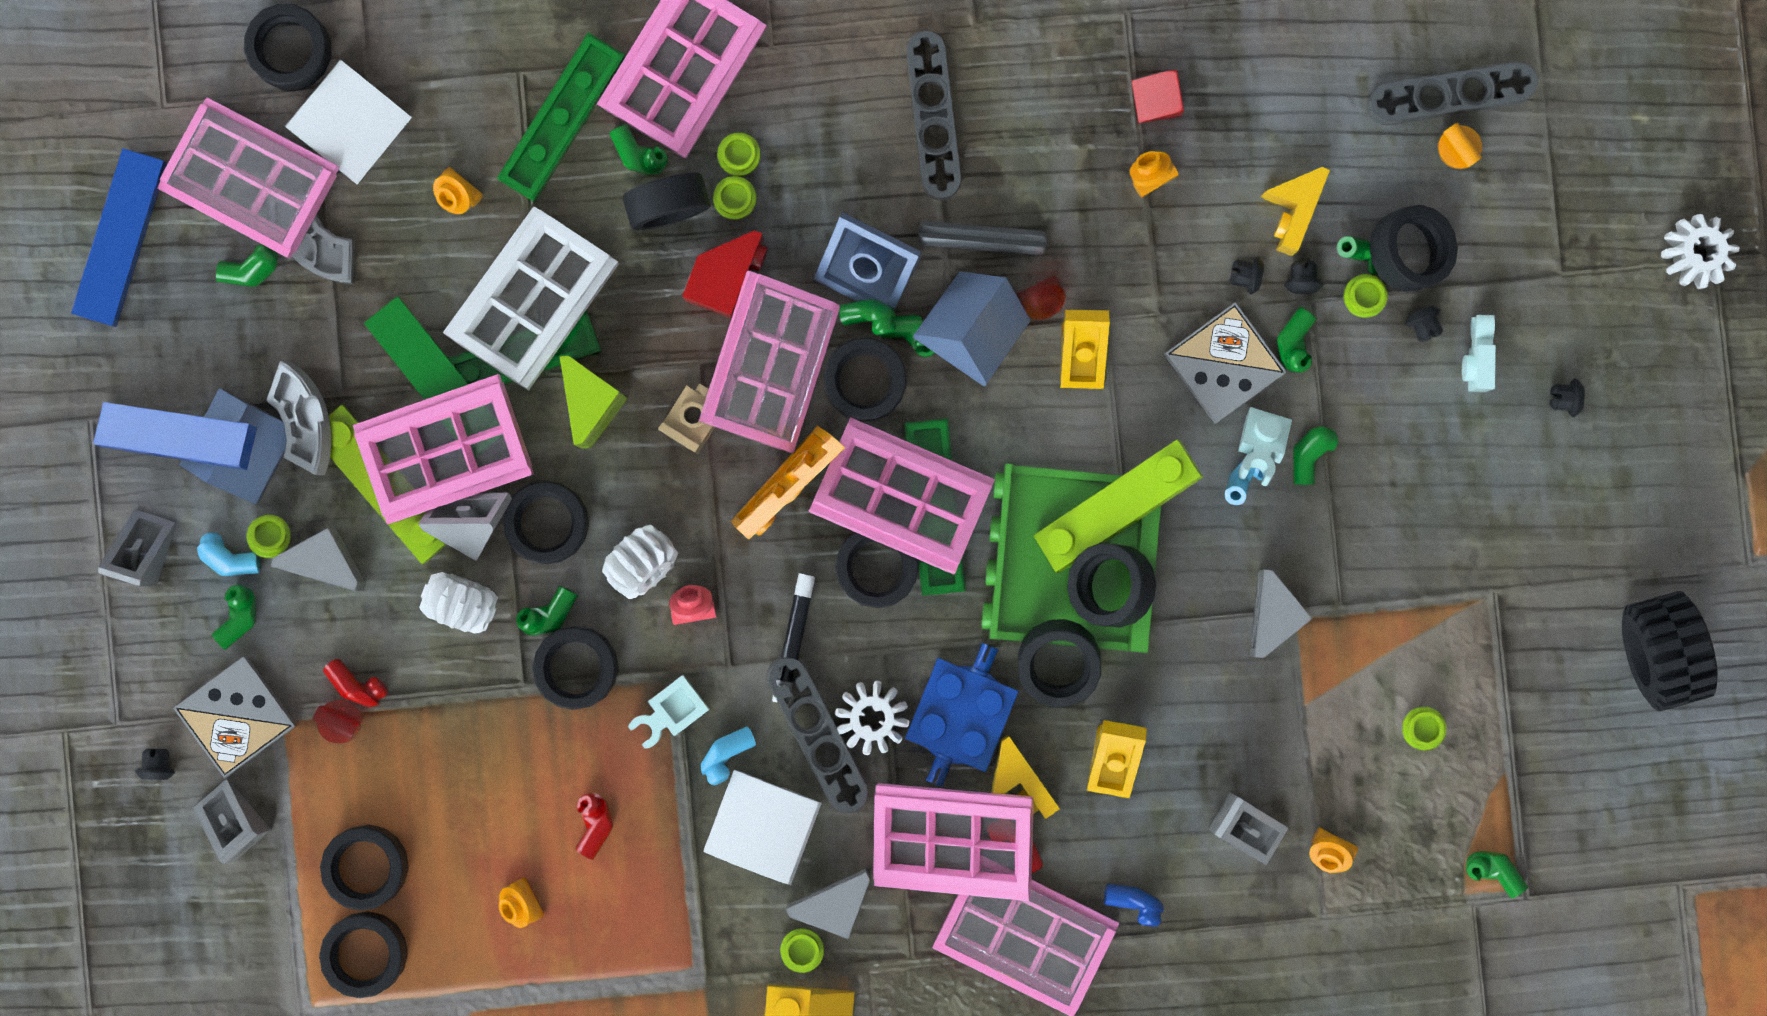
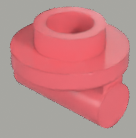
M684 586L677 590L669 600L673 625L717 618L712 594L703 586Z

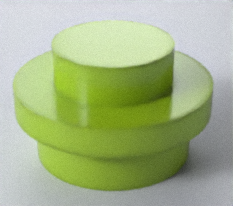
M738 132L726 136L721 141L717 151V158L725 172L741 177L752 173L757 168L761 152L758 143L753 137Z
M730 176L721 180L713 193V202L716 210L720 215L730 220H740L747 217L756 205L757 197L753 185L745 178L739 176Z
M1370 274L1358 275L1351 279L1343 293L1344 304L1348 311L1360 318H1370L1380 313L1385 307L1388 298L1384 283L1376 276Z
M263 515L256 518L249 525L246 535L247 543L256 555L262 558H274L288 549L291 542V531L288 524L282 518L276 515Z
M1417 707L1408 712L1404 717L1402 734L1405 741L1411 747L1424 751L1431 750L1439 746L1444 740L1446 723L1443 716L1437 710L1430 707Z
M794 929L784 937L781 943V958L784 964L795 972L805 973L812 971L822 961L824 955L823 942L819 935L810 929Z

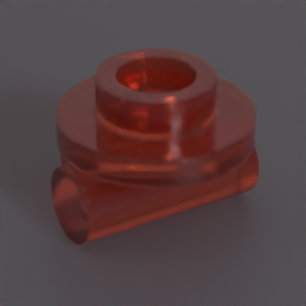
M1056 275L1016 294L1028 316L1036 320H1043L1054 316L1061 310L1066 299L1065 292Z
M334 700L324 706L320 705L313 716V721L317 722V727L322 737L336 744L353 740L359 733L362 723L357 707L346 700Z

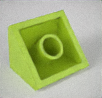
M569 355L561 356L560 363L573 443L582 449H589L595 445L628 398Z

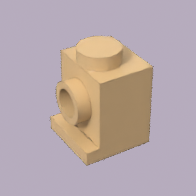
M701 384L695 390L686 385L666 419L658 428L659 431L696 454H699L715 428L700 421L691 424L685 418L686 411L689 408L696 407L702 412L709 389Z

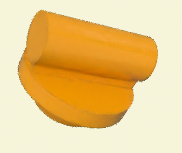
M1457 122L1445 130L1439 139V156L1451 168H1469L1483 158L1481 156V138L1475 130L1468 126L1459 125Z
M1145 152L1136 159L1130 168V176L1134 182L1133 186L1141 198L1179 175L1170 156L1164 152Z
M448 167L433 184V191L438 204L453 214L465 213L471 207H475L483 197V194L451 167Z
M1318 827L1311 840L1312 845L1309 855L1312 862L1321 870L1328 873H1340L1352 866L1358 847Z
M525 877L501 890L499 895V911L507 922L512 923L516 927L523 928L545 916Z

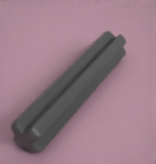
M923 221L919 226L918 240L919 244L923 246L1043 255L1046 251L1047 234L1040 230Z

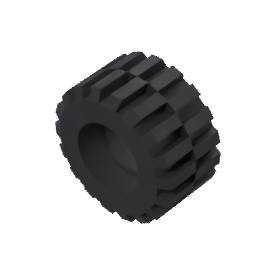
M1676 591L1629 604L1624 608L1622 637L1627 660L1640 692L1654 709L1664 711L1714 696L1717 689L1718 669L1712 640L1701 613L1684 592Z

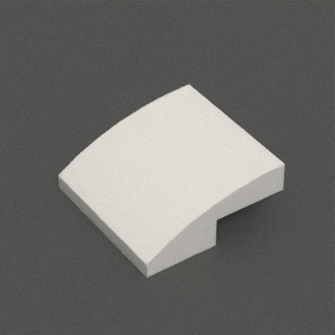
M339 59L285 127L323 158L339 166V170L358 184L412 117Z
M734 770L703 852L757 874L791 885L822 803L785 787L776 786L745 772Z

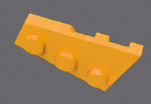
M817 425L796 448L794 453L785 460L730 522L748 539L755 533L758 536L763 534L774 522L775 514L787 503L792 502L801 493L803 488L845 447L831 434Z

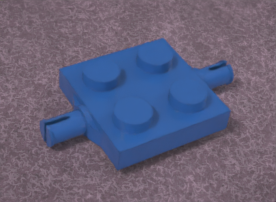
M981 643L973 667L957 666L940 658L937 659L905 739L926 747L936 756L926 781L934 783L939 768H941L935 785L940 787L944 786L943 784L952 763L967 764L987 772L1019 693L1018 690L999 683L989 674L999 650L991 647L986 661L983 662L989 648L988 645Z

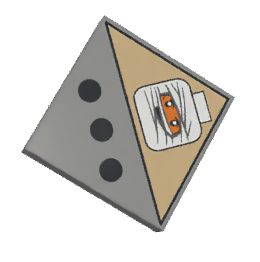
M1236 302L1164 354L1214 424L1286 373L1283 366Z
M247 656L240 658L173 708L224 778L231 776L298 726Z

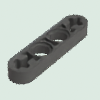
M921 31L913 35L907 44V64L921 181L925 193L930 198L945 201L951 199L957 193L961 182L946 48L938 34L932 31ZM928 41L930 48L938 49L939 53L932 54L931 66L932 72L941 69L942 75L928 73L918 78L915 77V71L924 73L922 56L914 55L913 52L920 49L921 42ZM935 83L941 87L944 97L938 105L927 106L920 101L918 92L923 85ZM941 126L948 132L949 140L943 148L932 149L927 146L923 136L929 127ZM951 154L952 161L943 160L945 175L953 176L954 181L947 184L946 191H939L937 184L929 183V179L934 178L936 175L935 161L927 164L925 157L941 158Z
M1514 62L1390 82L1380 85L1372 92L1367 101V110L1375 122L1381 125H1393L1517 105L1526 101L1535 93L1538 86V77L1530 65ZM1513 73H1516L1518 79H1525L1526 86L1520 89L1519 94H1516L1515 88L1508 87L1496 92L1499 99L1494 98L1495 84L1507 82L1512 78ZM1491 75H1495V76H1496V78H1495V84H1494V81H1493ZM1476 79L1483 84L1485 95L1481 101L1471 102L1464 97L1462 85L1465 80ZM1425 86L1438 88L1442 94L1441 105L1435 109L1425 107L1419 99L1421 88ZM1405 89H1411L1410 105L1414 112H1408L1409 104L1398 105L1392 110V115H1388L1386 108H1378L1377 103L1384 98V93L1389 94L1390 100L1404 99L1408 95Z
M792 657L776 659L767 670L766 679L768 686L830 804L842 813L858 811L867 800L868 790L812 679L806 668L798 660ZM784 665L789 670L797 669L798 675L793 678V681L798 691L802 692L807 687L810 692L809 695L795 698L788 706L784 699L793 697L785 684L777 685L775 680L781 676L779 668ZM805 703L814 704L819 711L817 723L809 728L800 727L795 720L797 708ZM824 742H833L839 750L837 761L830 766L819 765L815 758L817 747ZM846 764L849 767V771L841 773L845 782L850 786L857 785L858 790L853 793L855 800L852 803H848L844 799L837 801L836 795L841 792L837 780L832 777L827 783L824 778L825 775L839 772Z

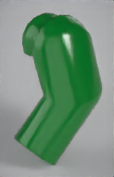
M260 244L242 264L219 261L216 268V281L247 287L259 286L275 271L278 264V252Z
M919 315L893 317L896 325L895 331L881 335V339L903 337L921 357H931L935 354L913 338L924 322V319Z
M559 585L549 605L521 609L517 613L516 624L525 634L533 636L557 631L562 627L578 595Z

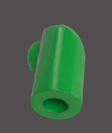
M628 124L619 126L609 133L623 165L628 170L649 176L657 175L664 170L668 163L666 151L658 146L650 148L638 145Z
M1345 236L1338 241L1337 251L1340 256L1353 260L1367 261L1368 272L1371 275H1378L1372 265L1369 249L1370 241L1352 236Z
M867 299L839 306V315L844 326L872 321V332L875 335L893 333L896 329L893 317L896 316L894 309L880 300Z
M1302 307L1298 308L1277 337L1281 363L1288 371L1297 373L1307 371L1312 364V356L1307 354L1303 337L1317 320L1314 315Z
M1323 426L1312 428L1295 444L1293 448V485H1315V461L1328 450L1334 451L1338 445V435L1333 429Z
M239 584L229 587L225 593V600L228 601L229 619L212 633L214 640L224 650H227L253 628L256 622V597L250 588Z
M1478 851L1471 854L1466 861V872L1471 879L1476 881L1481 879L1498 880L1510 898L1519 896L1529 887L1510 858L1504 853Z

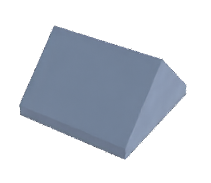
M842 212L813 280L855 301L867 299L880 300L895 311L921 260V251Z
M959 271L913 338L985 387L1031 319L1006 277Z
M219 388L204 417L247 423L257 427L247 470L181 460L179 465L204 482L258 505L284 456L287 442L285 426L281 419Z

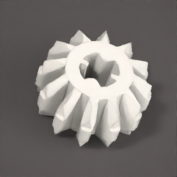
M1703 214L1694 215L1691 223L1686 219L1676 222L1677 232L1671 231L1664 237L1666 242L1673 246V248H1668L1661 252L1662 258H1673L1674 264L1668 266L1666 273L1671 275L1681 271L1679 283L1686 286L1694 280L1697 289L1708 287L1709 281L1715 284L1723 282L1725 280L1723 271H1731L1736 267V263L1727 255L1739 252L1740 247L1735 244L1728 245L1726 240L1732 237L1734 230L1729 228L1720 232L1721 218L1714 217L1706 223ZM1698 245L1699 249H1706V257L1703 258L1701 254H1694V246Z
M647 525L643 528L635 529L628 537L624 536L623 541L614 546L612 553L606 556L602 572L615 590L622 593L628 599L636 598L638 595H644L650 588L656 587L657 583L666 577V573L674 567L678 552L665 534L658 531L654 526Z
M440 572L431 575L428 584H425L419 608L428 618L436 620L440 624L476 634L486 631L489 622L493 620L498 597L490 588L482 586L477 582L454 574Z
M877 680L873 684V695H867L863 682H859L856 684L857 691L861 697L858 701L848 692L842 695L843 700L853 706L852 710L837 708L835 711V715L838 717L850 718V722L837 727L839 734L846 733L852 729L855 732L849 738L847 746L853 748L861 737L865 739L863 754L865 755L870 754L872 741L877 740L881 753L888 752V745L884 739L886 735L896 743L902 741V736L892 729L893 725L899 727L909 726L908 719L894 717V713L907 709V703L903 701L891 706L889 702L896 696L897 689L892 687L888 690L885 697L882 698L879 696L882 687L881 681ZM872 705L875 711L882 710L884 712L885 720H879V723L882 725L881 727L872 729L870 724L862 725L859 715L865 716L863 711L865 707Z

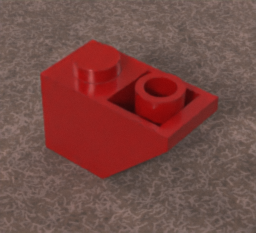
M752 231L698 255L683 292V299L688 303L732 319L746 272L752 270L760 272L765 261L768 247L762 245L764 241L763 234Z

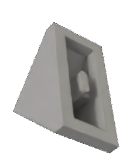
M478 493L426 511L419 522V526L426 533L477 561L512 498L509 493Z
M134 509L98 566V573L138 586L157 587L175 531L176 522Z
M327 528L274 557L271 563V567L354 591L364 590L365 581L337 529Z
M1258 570L1249 655L1251 657H1266L1312 619L1273 570Z
M227 779L193 807L218 860L223 864L241 857L272 830Z
M1229 793L1208 830L1267 865L1286 834L1288 827L1236 795Z
M867 868L787 904L786 910L789 917L848 939L870 881V874Z

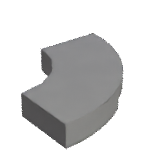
M269 194L267 196V205L270 220L272 223L287 230L298 209ZM289 194L302 202L306 196ZM316 214L301 244L292 257L300 265L320 277L339 283L354 284L355 241L334 235L324 227Z
M280 361L266 401L278 411L285 426L287 442L284 458L315 475H325L331 453V427L326 405L318 388L302 369L290 361Z

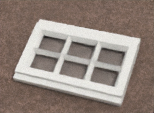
M533 207L443 333L529 391L619 263L609 254L551 216Z

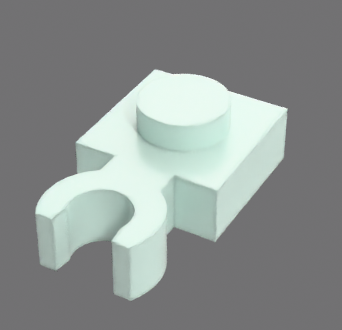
M1476 315V317H1471L1472 348H1469V355H1464L1462 361L1463 381H1468V392H1487L1495 389L1496 345H1493L1495 331L1494 315Z
M1250 407L1246 415L1238 449L1239 452L1247 454L1239 468L1240 479L1245 480L1250 468H1258L1263 473L1261 485L1267 486L1270 483L1276 469L1274 462L1280 464L1285 454L1292 419Z
M682 675L648 701L655 711L652 715H640L634 718L628 727L631 731L640 724H647L651 727V738L642 744L647 749L654 746L660 740L662 730L665 727L670 730L673 736H676L710 710V708L685 675Z

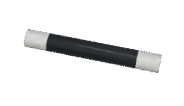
M798 573L781 657H792L796 660L799 658L815 582L814 576ZM784 665L779 668L781 676L776 679L777 685L785 684L792 692L796 669L789 670ZM773 695L772 701L777 702ZM790 697L784 699L787 705H789Z

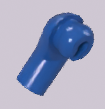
M1106 884L1104 905L1139 910L1137 920L1140 925L1149 927L1160 925L1164 906L1159 899L1137 887Z

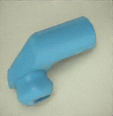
M1243 460L1229 475L1225 490V499L1233 505H1240L1246 500L1252 476L1261 481L1263 479V473L1258 468H1250L1245 480L1240 479L1239 468Z
M210 532L201 537L200 545L197 547L199 558L219 575L234 576L260 573V556L254 552L232 554L224 547L222 536L217 533Z
M746 726L714 741L701 763L702 775L706 774L707 780L711 785H718L728 779L730 771L725 764L730 757L756 746L754 736L749 727Z

